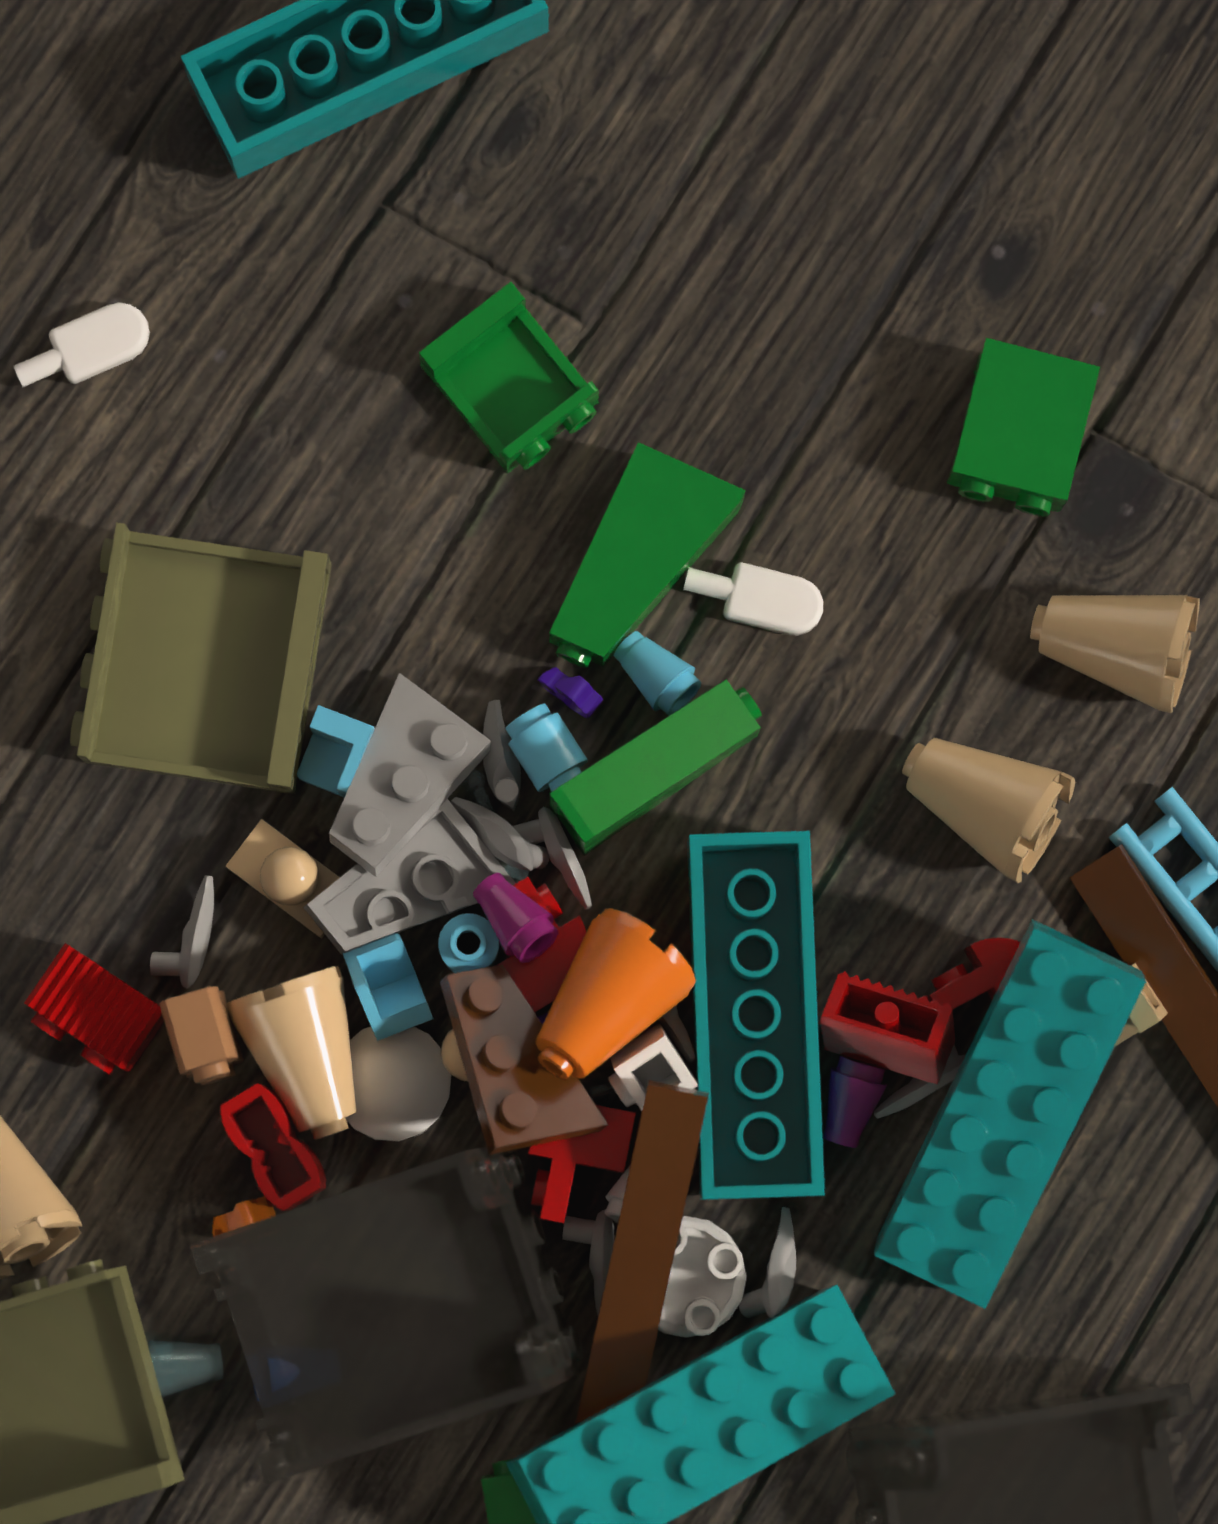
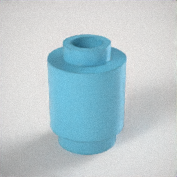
M545 703L525 712L505 728L512 739L508 743L509 747L538 792L548 788L554 791L580 774V768L588 762V759L559 713L552 714Z
M469 913L461 914L449 920L441 930L438 941L439 952L445 965L453 973L492 967L496 964L500 953V943L491 924L484 917ZM464 933H474L480 939V947L473 954H463L457 948V941Z

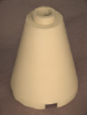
M1053 595L1048 606H1037L1032 622L1030 639L1039 641V653L1159 711L1172 713L1173 707H1176L1189 664L1191 632H1196L1200 598L1188 595Z
M938 738L931 739L926 746L917 743L907 757L902 769V774L909 777L906 789L1005 877L1016 883L1022 881V872L1029 874L1045 852L1061 822L1057 818L1058 810L1055 809L1057 801L1060 799L1069 804L1076 783L1074 777L1061 771Z
M339 966L311 973L225 1003L229 1018L283 1104L297 1130L302 1132L311 1129L314 1140L348 1129L345 1117L357 1112L344 980Z
M0 1115V1279H4L14 1275L10 1264L29 1259L32 1266L35 1267L65 1250L80 1236L81 1232L78 1226H82L75 1209Z

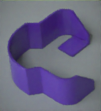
M557 667L544 672L538 679L547 691L586 719H589L603 702L601 695L581 676L568 677Z

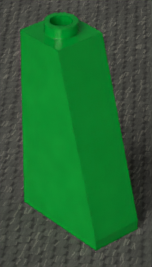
M638 442L549 632L550 643L558 646L555 654L583 668H588L590 661L604 666L614 655L622 641L636 630L687 572L689 567L695 563L738 514L746 490Z
M726 679L550 793V808L557 815L563 827L585 856L757 737L761 727L756 719L761 717L762 713L744 687H740L735 691Z

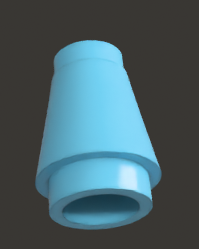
M635 631L626 637L614 653V657L621 663V666L654 711L662 709L668 716L672 715L687 705L701 687V681L694 675L695 667L649 638H645L639 631Z

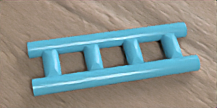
M1171 787L1154 801L1165 814L1161 819L1139 836L1126 823L1109 836V839L1116 847L1121 844L1123 845L1155 896L1218 972V926L1212 929L1190 902L1218 880V842L1175 789ZM1181 834L1201 858L1202 862L1175 883L1153 855Z

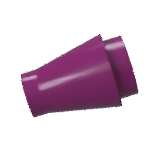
M494 873L488 876L474 890L473 897L482 907L506 955L516 956L520 962L526 963L544 953L555 941L558 930L552 924L553 915L511 885L501 873Z
M840 1055L837 1068L830 1067L824 1139L848 1147H858L860 1136L888 1086L887 1083L883 1082L885 1068Z

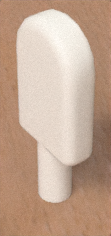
M114 303L104 306L52 329L49 332V339L53 349L14 365V369L23 387L61 370L64 371L69 382L73 384L79 383L130 361L141 354L148 344L150 334L148 322L141 311L130 304Z
M743 562L735 565L732 578L690 567L688 569L683 590L725 600L723 615L727 620L785 635L798 636L812 630L818 624L823 614V599L820 591L812 582L802 577Z

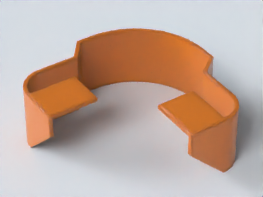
M264 1196L236 1204L233 1211L213 1217L212 1234L214 1240L227 1239L277 1220L273 1204Z

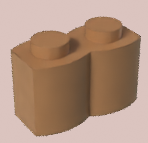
M215 986L166 999L160 1003L179 1074L186 1075L187 1078L193 1077L194 1082H200L201 1086L236 1076L234 1065L244 1061L234 1024L228 1016L224 991H219V988Z

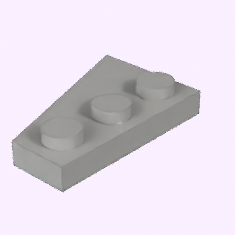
M399 673L329 832L330 843L377 877L491 751V740Z
M446 799L377 877L359 864H356L303 908L337 950L343 954L391 934L400 933L478 904L473 897L474 890L485 878L494 873H501L511 885L516 883L451 802Z

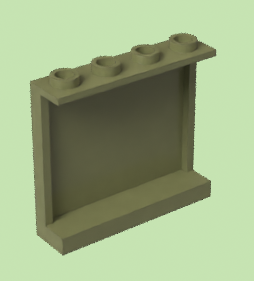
M116 522L114 539L105 538L101 551L100 572L108 574L104 596H95L91 610L90 629L98 631L94 654H85L81 669L80 686L81 688L88 689L85 711H76L72 722L70 743L71 746L78 747L77 756L87 764L295 794L297 772L300 765L332 566L328 554L304 550L302 557L129 531L126 524Z
M102 1259L66 1269L69 1279L67 1282L49 1287L46 1276L10 1286L13 1298L0 1302V1524H43L157 1491L185 1480L126 1265L105 1270Z

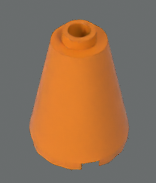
M612 908L605 909L601 915L599 914L592 920L536 1038V1045L541 1051L538 1056L540 1063L556 1077L567 1080L569 1076L583 1079L686 998L689 991L695 985L696 979L693 970L682 954L672 944L665 952L653 944L649 939L655 930L646 923L626 912Z

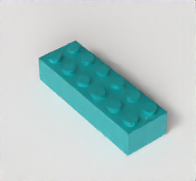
M299 0L182 55L181 59L188 80L239 179L549 32V8L545 0Z
M810 831L689 834L687 856L691 968L696 979V983L692 987L694 1053L696 1058L695 1080L698 1084L696 1090L709 1093L698 1143L700 1200L824 1196Z
M1031 920L876 1238V1257L986 1309L1146 983L1141 970L1036 920Z
M834 1285L821 1289L782 1310L774 1317H770L508 1461L506 1464L537 1524H666L895 1395V1392L839 1286Z

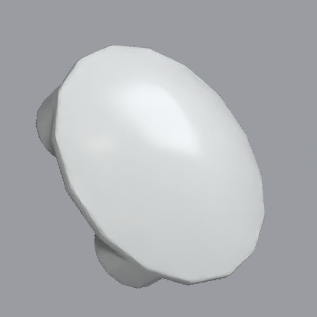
M372 1027L362 1029L349 1040L357 1113L345 1118L355 1130L375 1140L401 1141L423 1134L439 1119L450 1097L451 1074L443 1065L441 1048L428 1033L412 1027L377 1041Z
M689 1216L682 1217L658 1330L663 1333L686 1338L697 1335H709L731 1318L742 1301L747 1277L742 1253L729 1233L709 1220Z

